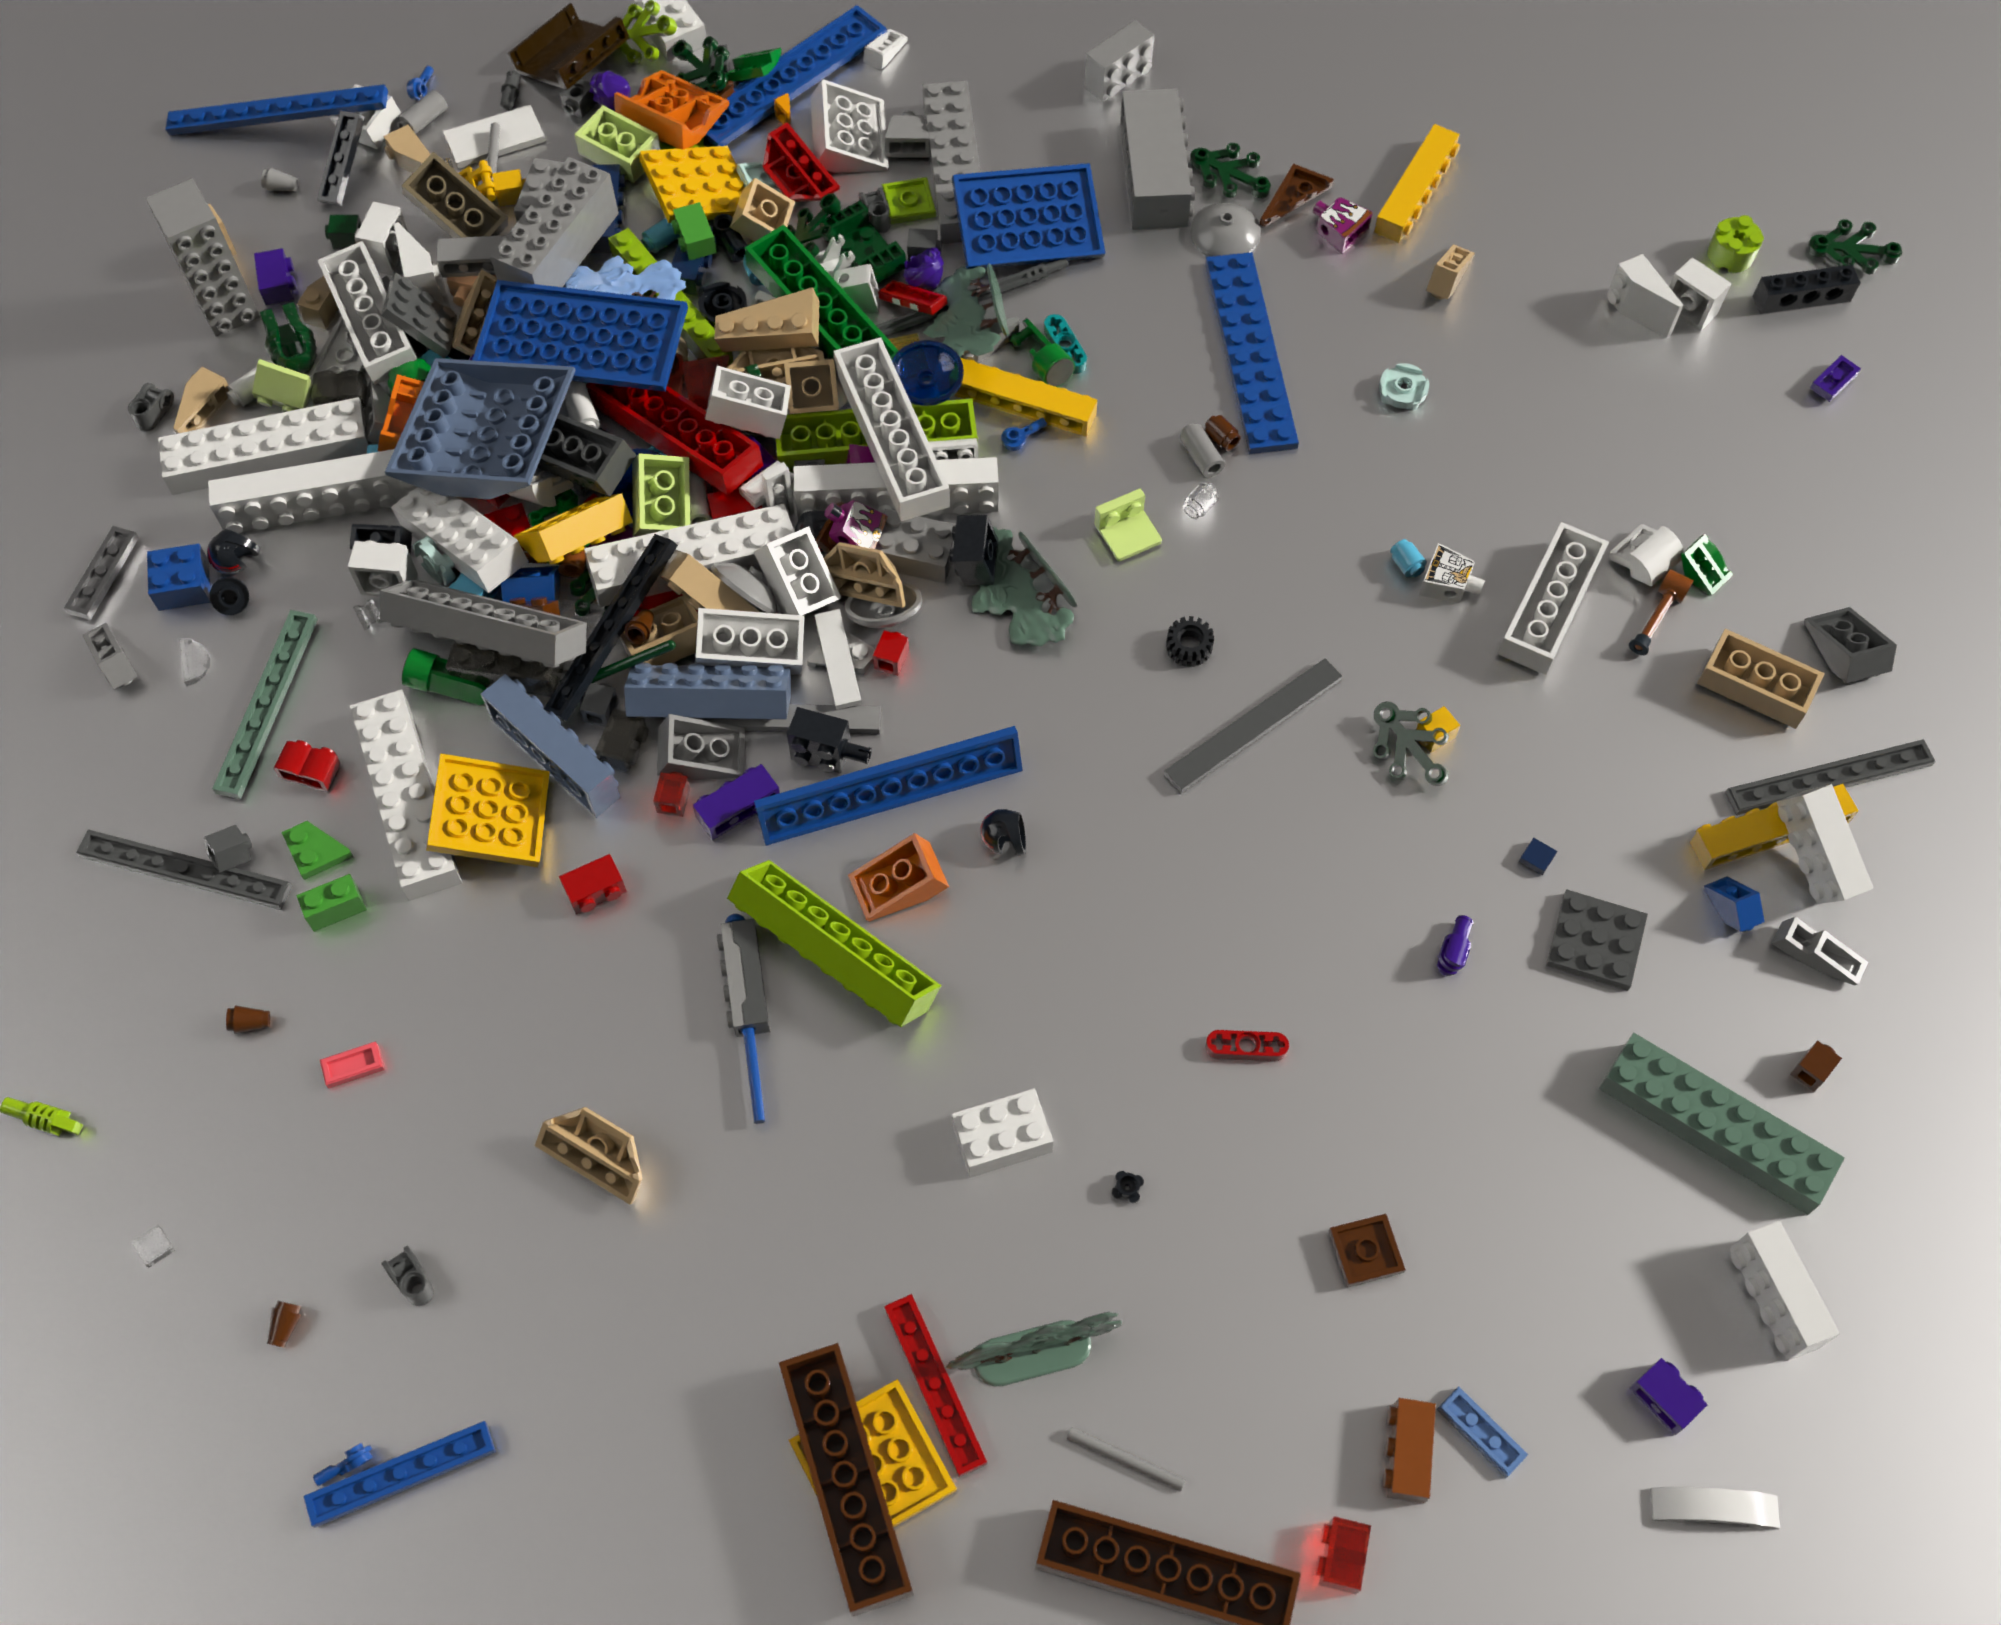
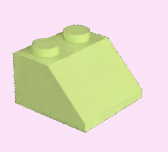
M261 359L258 360L252 394L259 404L267 407H272L273 404L282 407L283 412L307 407L313 389L308 375Z

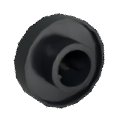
M235 577L218 579L212 585L209 592L212 606L224 615L241 613L249 602V590L246 584Z

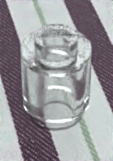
M1199 483L1185 499V504L1183 505L1184 512L1193 519L1203 517L1219 499L1217 488L1211 483Z

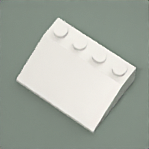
M822 79L811 96L813 151L816 158L827 171L833 173L887 171L889 165L885 149L886 124L884 100Z

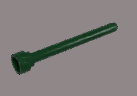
M668 640L600 668L591 683L675 649L676 643L673 640Z

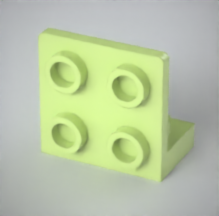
M1141 488L1101 504L1095 509L1094 525L1117 561H1122L1162 543L1161 536L1144 511L1145 494Z

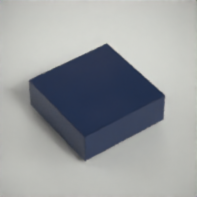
M1533 838L1519 862L1543 876L1558 851Z

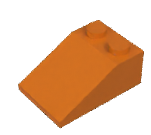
M916 833L848 874L867 921H872L925 902L949 887L930 842Z

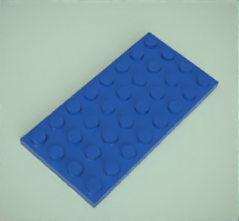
M497 280L472 361L575 367L576 370L572 381L665 392L688 305L685 301Z

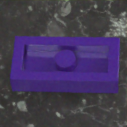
M1841 355L1812 383L1810 389L1830 402L1859 374L1861 368Z

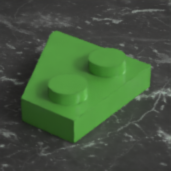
M309 821L281 832L304 880L353 858L350 849Z

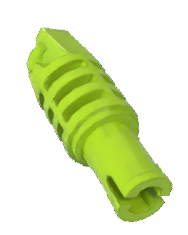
M6 1097L0 1106L1 1113L22 1120L27 1127L60 1137L62 1131L79 1135L83 1124L69 1119L71 1112L41 1102L26 1103Z

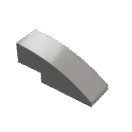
M1796 916L1782 921L1772 942L1773 945L1811 968L1854 986L1858 985L1868 964L1866 960L1825 930L1817 933Z

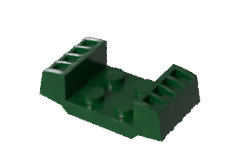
M860 200L840 210L836 215H830L820 223L819 229L828 224L836 231L834 237L836 241H838L839 234L843 236L845 242L841 246L840 256L844 253L847 258L849 256L848 252L852 251L855 259L851 263V267L871 264L877 284L905 269V252L897 241L888 244L869 222L868 208Z

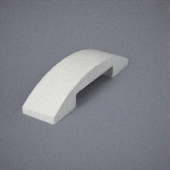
M1650 1488L1652 1521L1680 1523L1698 1521L1742 1524L1753 1528H1780L1778 1501L1775 1495L1721 1488Z

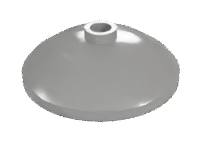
M1217 203L1203 208L1195 215L1191 223L1190 233L1194 245L1202 253L1212 257L1252 252L1259 243L1261 228L1257 218L1246 208L1232 203Z
M720 562L713 564L711 567L712 572L732 590L767 613L777 612V603L771 589L762 580L764 576L762 572L753 566L747 569L735 563Z
M902 582L906 604L903 608L849 597L845 602V611L850 620L861 626L889 628L914 616L922 605V595L917 587Z

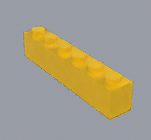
M1436 124L1433 125L1377 216L1374 233L1397 243H1400L1404 235H1409L1413 226L1412 221L1414 219L1418 220L1423 209V203L1427 204L1429 202L1432 188L1436 189L1442 177L1441 173L1447 172L1451 163L1450 158H1455L1459 151L1460 144H1457L1459 133Z
M959 357L949 378V395L962 399L972 398L975 403L1033 421L1044 418L1047 425L1087 437L1097 414L1098 399L1071 392L1065 388H1058L1042 381L1032 380L1019 374L1009 373L996 367L986 366L974 360Z
M1843 784L1834 786L1833 788L1847 823H1850L1859 810ZM1776 802L1763 810L1759 808L1752 809L1745 813L1744 816L1735 818V816L1727 817L1719 824L1713 826L1705 824L1695 831L1696 833L1690 841V845L1704 870L1790 843L1788 830L1785 823L1779 817Z

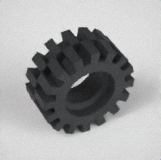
M1189 616V621H1186L1185 617H1181L1180 623L1177 620L1174 621L1173 626L1170 625L1167 633L1166 650L1169 651V657H1174V662L1177 664L1181 660L1182 666L1185 667L1187 662L1191 663V667H1195L1196 661H1198L1199 665L1203 664L1204 659L1208 660L1212 653L1214 643L1213 629H1209L1207 622L1202 625V619L1199 617L1197 621H1193L1194 616ZM1184 636H1193L1200 641V644L1196 647H1187L1181 644L1180 639Z

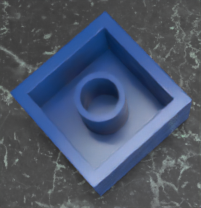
M199 543L147 551L148 595L158 611L211 603L209 595V561Z

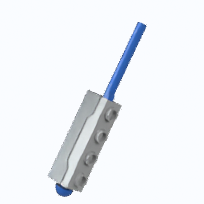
M735 913L729 915L725 923H721L722 934H717L719 951L724 950L725 959L720 960L722 977L727 976L728 985H723L725 1002L731 1003V1011L726 1012L728 1027L734 1028L736 1037L744 1036L753 1120L755 1124H762L765 1122L755 1034L770 1032L755 922L754 919L746 920L742 915Z

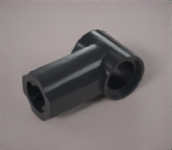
M720 214L713 220L718 244L723 246L732 261H743L745 247L748 245L740 233L730 228L733 217L728 214Z

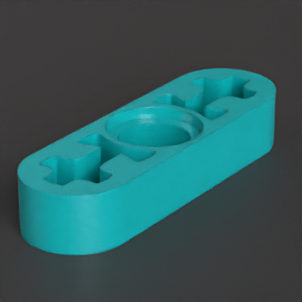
M1058 314L1047 316L1044 320V333L1049 342L1058 345L1064 340L1071 342V346L1062 348L1071 358L1073 354L1075 359L1073 374L1082 373L1086 369L1087 355L1066 320ZM1055 327H1059V333H1058V334H1057V330H1056Z

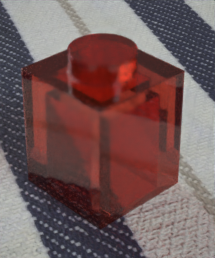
M678 772L660 773L653 799L657 813L684 816L690 792L687 776Z

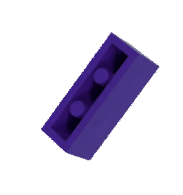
M760 764L757 767L747 769L737 779L725 782L710 795L707 794L700 797L693 804V809L697 820L713 841L757 814L754 804L755 800L779 794L780 790L765 767Z

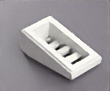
M888 29L886 33L865 46L864 62L877 69H883L907 42L908 37Z

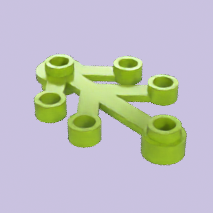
M653 0L646 2L644 10L636 4H631L623 18V23L627 30L632 20H636L632 28L627 30L629 37L644 52L646 59L656 61L659 57L658 48L649 45L643 37L659 33L665 36L673 35L677 30V24L673 18L662 15L658 18L656 24L644 26L651 15L656 16L660 11V5ZM627 42L619 47L627 56L628 62L635 65L641 62V52L632 49Z

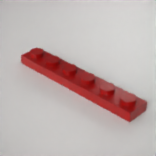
M912 1294L884 1306L959 1478L987 1465V1460Z

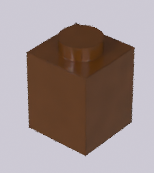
M1817 1040L1790 1075L1815 1092L1825 1082L1842 1058L1836 1054L1832 1047L1822 1044Z

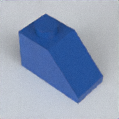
M1728 876L1704 885V891L1725 924L1740 932H1745L1765 922L1759 892Z

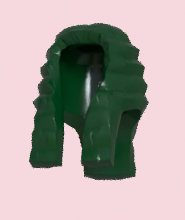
M294 302L281 305L288 324L278 326L272 308L259 312L267 334L264 348L272 362L302 374L309 371L317 357L316 340L314 339L313 331L301 322Z

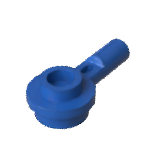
M426 66L419 78H413L407 82V93L411 99L419 101L427 94L426 84L434 72L431 66Z
M1040 418L1022 429L1017 427L1007 428L1001 435V442L1006 449L1017 451L1022 448L1029 435L1046 427L1047 423L1044 418Z
M360 1443L346 1451L345 1455L347 1458L335 1466L330 1465L313 1475L316 1485L321 1486L340 1474L342 1476L373 1458L370 1452L372 1450L371 1445L364 1448L363 1444Z

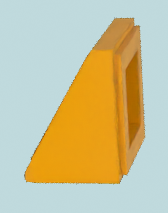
M786 93L774 99L775 117L782 125L788 122L791 126L789 94Z

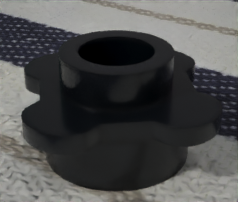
M1119 1171L1115 1176L1117 1182L1116 1186L1112 1189V1196L1115 1199H1128L1130 1203L1138 1202L1140 1199L1139 1189L1144 1184L1143 1178L1140 1175ZM1125 1185H1130V1189H1126Z

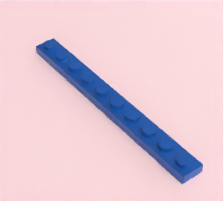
M385 84L169 111L165 130L171 136L339 115L340 111L355 113L386 109L388 90Z

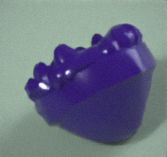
M611 71L599 72L592 76L590 92L594 94L593 100L601 106L615 111L614 93L616 92L630 98L631 89L624 77Z
M929 248L918 254L917 257L912 256L909 262L907 260L904 262V277L908 285L929 291L935 290L938 287L943 275L944 264L940 251L937 248Z

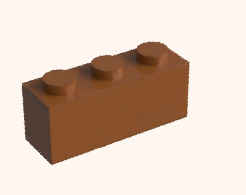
M1398 1398L1394 1406H1389L1387 1424L1392 1425V1435L1387 1437L1385 1456L1390 1457L1389 1469L1385 1468L1383 1474V1488H1388L1387 1498L1425 1503L1430 1499L1436 1403Z

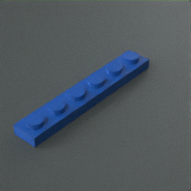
M485 1421L304 1495L311 1526L314 1528L495 1453L496 1450L487 1423Z

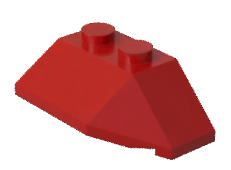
M788 122L768 133L763 170L783 195L795 202L821 201L825 195L840 189L838 183Z

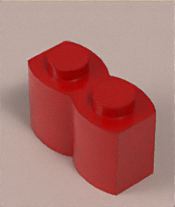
M297 740L296 742L287 741L273 769L277 776L284 780L328 791L341 762L336 753L329 748H312L310 744L302 740Z

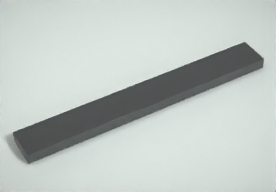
M1324 658L1164 771V776L1180 793H1183L1340 682L1342 675Z
M1922 739L1731 787L1725 793L1735 814L1740 815L1755 808H1768L1779 800L1805 790L1830 784L1833 787L1843 784L1847 788L1930 767L1936 761L1925 740Z
M92 830L86 832L76 852L81 858L282 910L292 888V884L288 881L235 867L219 873L211 861Z

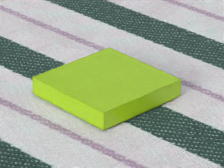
M927 177L882 184V189L889 205L891 225L937 217Z

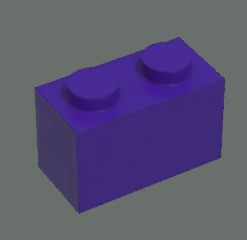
M283 248L254 253L258 289L265 305L293 301V290H297L294 276L291 275V272H294L291 257H286Z
M1663 1358L1653 1364L1629 1388L1674 1435L1682 1431L1708 1405L1703 1400L1702 1393L1696 1387L1688 1385L1680 1377L1679 1370Z

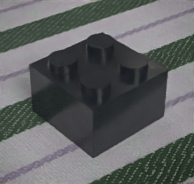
M988 515L957 516L956 526L952 527L954 548L950 549L949 552L950 563L954 565L956 575L960 576L964 586L994 585L999 539Z

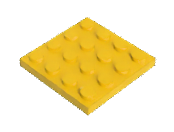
M728 146L640 151L639 160L668 223H671V220H675L673 209L699 202L702 205L707 220H714L720 214H728L734 217L741 193L745 187L737 173V165Z
M440 753L426 851L538 868L550 771Z
M898 1379L856 1402L893 1527L957 1491ZM798 1434L789 1439V1443L816 1494L800 1435Z

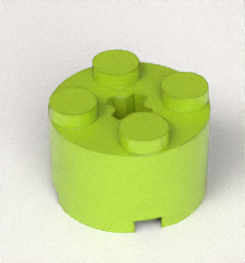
M1747 215L1724 219L1718 223L1709 244L1707 255L1710 262L1719 269L1721 266L1729 269L1728 272L1739 273L1749 269L1764 241L1762 231L1753 223L1752 218Z

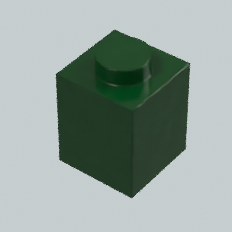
M330 215L329 224L325 226V235L327 239H330L333 249H344L357 243L355 241V233L362 224L359 215Z

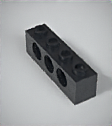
M1853 264L1761 277L1754 291L1753 299L1760 314L1846 303L1852 301L1861 282Z

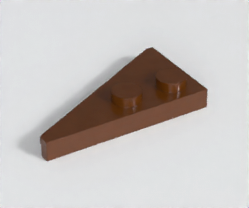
M1293 164L1262 215L1260 226L1266 227L1331 189L1334 179Z

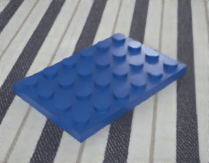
M1090 163L956 174L951 178L967 269L978 266L986 268L989 263L993 268L1054 262L1061 259L1104 257L1106 254Z

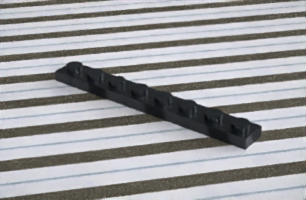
M654 534L587 639L586 653L575 658L543 708L547 713L552 711L559 719L567 722L624 632L625 625L632 619L678 545L673 540Z

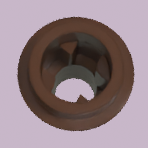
M642 609L625 625V636L629 642L642 644L649 639L654 620L652 611Z
M235 1005L234 1008L227 1009L226 1029L227 1031H234V1034L269 1028L270 1011Z
M277 1300L275 1308L272 1307L267 1344L285 1348L302 1316L299 1314L301 1306Z

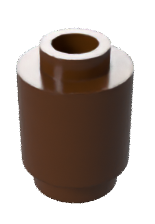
M1222 415L1212 416L1205 423L1204 431L1221 449L1230 451L1239 443L1241 436L1238 434V430Z

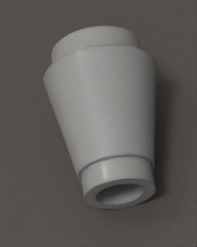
M274 168L263 170L261 177V186L263 188H267L268 191H297L299 184L297 177Z

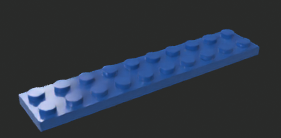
M858 5L854 6L780 56L776 66L767 75L744 80L734 87L735 92L726 99L729 101V106L705 134L704 138L714 147L726 146L774 113V99L788 93L790 101L862 53L865 46L886 33L887 28Z
M1253 253L1206 257L1205 265L1249 454L1298 449L1299 441Z
M1015 726L755 800L754 804L765 845L767 846L1021 772L1023 769L1018 732Z

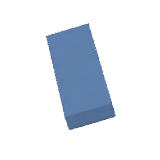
M1459 1386L1436 1409L1505 1478L1529 1455Z

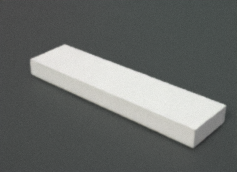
M840 609L815 614L836 709L862 704Z

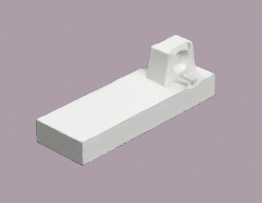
M783 462L762 472L766 507L785 504L788 515L795 514L790 474L786 464Z

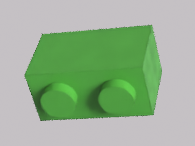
M701 203L673 209L675 220H671L672 229L675 235L679 234L680 237L677 239L681 252L686 251L689 261L717 253L714 236Z
M350 874L296 895L304 918L314 932L367 910L360 890Z

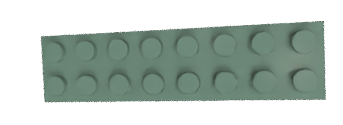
M1633 1033L1626 1042L1599 1087L1601 1091L1807 1215L1821 1204L1845 1157L1636 1033Z

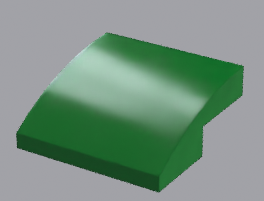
M781 47L742 54L732 59L735 69L726 72L727 80L735 82L764 77L776 66L782 53Z

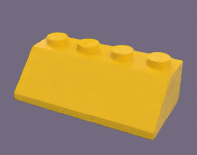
M620 493L610 497L593 498L513 536L538 563L549 561V564L552 565L563 561V555L569 552L571 555L584 551V545L588 543L595 545L606 540L604 536L609 533L616 535L626 530L624 526L632 523L633 520L623 495Z

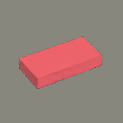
M376 1041L320 1060L325 1084L328 1089L385 1070Z

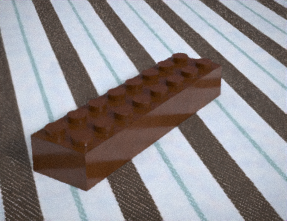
M839 1343L779 1362L852 1617L914 1596Z
M1056 1500L1052 1501L1035 1566L1037 1570L1220 1625H1290L1301 1573Z

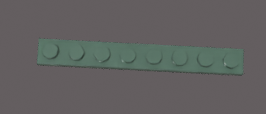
M290 610L212 790L215 794L237 799L242 798L318 621L315 614Z

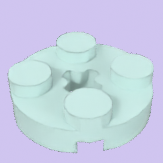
M1396 364L1395 368L1386 369L1381 376L1379 383L1381 400L1383 403L1397 408L1415 410L1427 397L1429 380L1428 378L1426 380L1422 375L1423 371L1414 365ZM1405 383L1408 389H1403L1399 386Z
M429 536L418 540L412 545L415 556H422L424 562L421 565L439 584L443 582L444 586H447L455 579L456 575L451 569L454 567L453 561L448 555L440 554L437 550V545Z

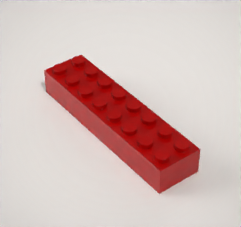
M596 383L586 384L594 408L667 456L689 457V470L726 495L733 492L764 466L759 444L728 425L716 424L713 421L705 420L706 411L668 386L666 391L662 392Z

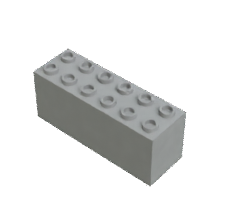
M1178 88L1122 91L1120 129L1132 229L1188 227L1189 217H1193V203L1191 201L1195 200V187L1190 186L1193 180L1192 168H1188V165H1190V151L1185 148L1188 146V135L1183 133L1186 121L1185 115H1181L1183 113V98H1179Z
M568 157L490 256L497 280L563 287L619 214L610 173Z
M193 178L146 197L145 199L215 336L261 317L219 224Z

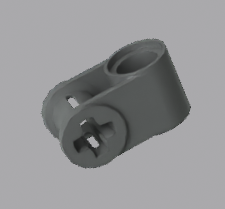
M878 188L877 191L867 194L859 193V200L869 210V222L878 233L888 231L891 226L890 212L883 189Z
M145 383L140 392L128 405V411L137 429L140 431L154 429L163 415L173 405L174 394L171 390H161L156 388L154 384Z
M408 1245L404 1247L402 1253L390 1261L385 1260L381 1263L391 1280L411 1304L422 1306L431 1300L434 1292L433 1286ZM422 1283L421 1289L417 1293L411 1294L412 1288L416 1284Z

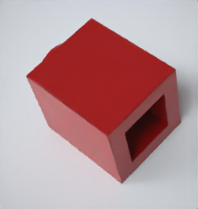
M884 630L873 654L874 669L899 676L909 653L908 637L899 632Z

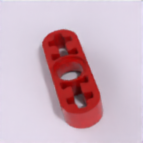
M1215 1030L1208 1035L1205 1048L1207 1053L1215 1059L1280 1061L1287 1055L1289 1041L1285 1035L1278 1032ZM1216 1039H1221V1043L1225 1044L1222 1050H1218L1216 1045H1214ZM1232 1039H1235L1234 1051H1231L1232 1045L1230 1044ZM1249 1039L1255 1044V1049L1251 1052H1245L1240 1048L1239 1042ZM1260 1040H1263V1041H1264V1042H1263V1046H1264L1263 1052H1259V1049H1260V1046H1261ZM1276 1041L1281 1048L1279 1052H1274L1273 1047L1267 1046H1271L1272 1042Z

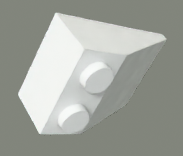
M394 223L404 277L410 279L420 290L430 293L440 304H444L442 294L446 293L443 279H438L441 277L438 264L432 262L430 254L399 223Z
M1643 254L1618 264L1607 293L1610 303L1623 315L1665 338L1670 337L1684 305Z

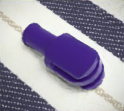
M1457 916L1452 934H1448L1443 940L1437 963L1439 972L1443 975H1454L1466 964L1471 949V942L1468 940V936L1474 923L1468 916Z

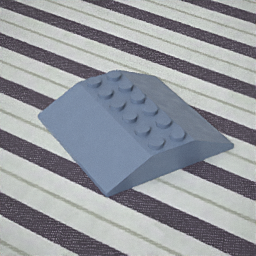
M435 358L387 465L385 474L433 493L452 497L492 499L530 486L576 371L575 367Z

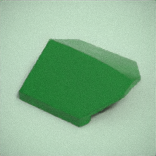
M1705 534L1701 535L1681 554L1684 576L1694 580L1693 585L1708 596L1713 595L1733 576L1731 570L1728 571L1722 554L1718 551L1715 544L1708 540V536Z

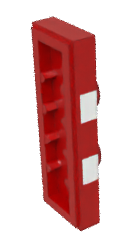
M894 280L878 291L880 300L930 315L935 314L948 304L947 296Z

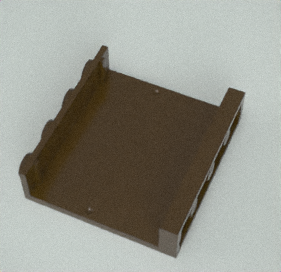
M569 3L507 54L515 71L519 74L568 90L630 39L622 18L615 17L603 27L580 20L573 4Z

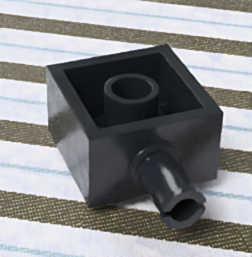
M797 707L787 731L791 760L800 765L809 764L817 766L826 772L835 771L842 773L846 759L864 764L869 763L868 759H871L872 748L851 743L848 720Z

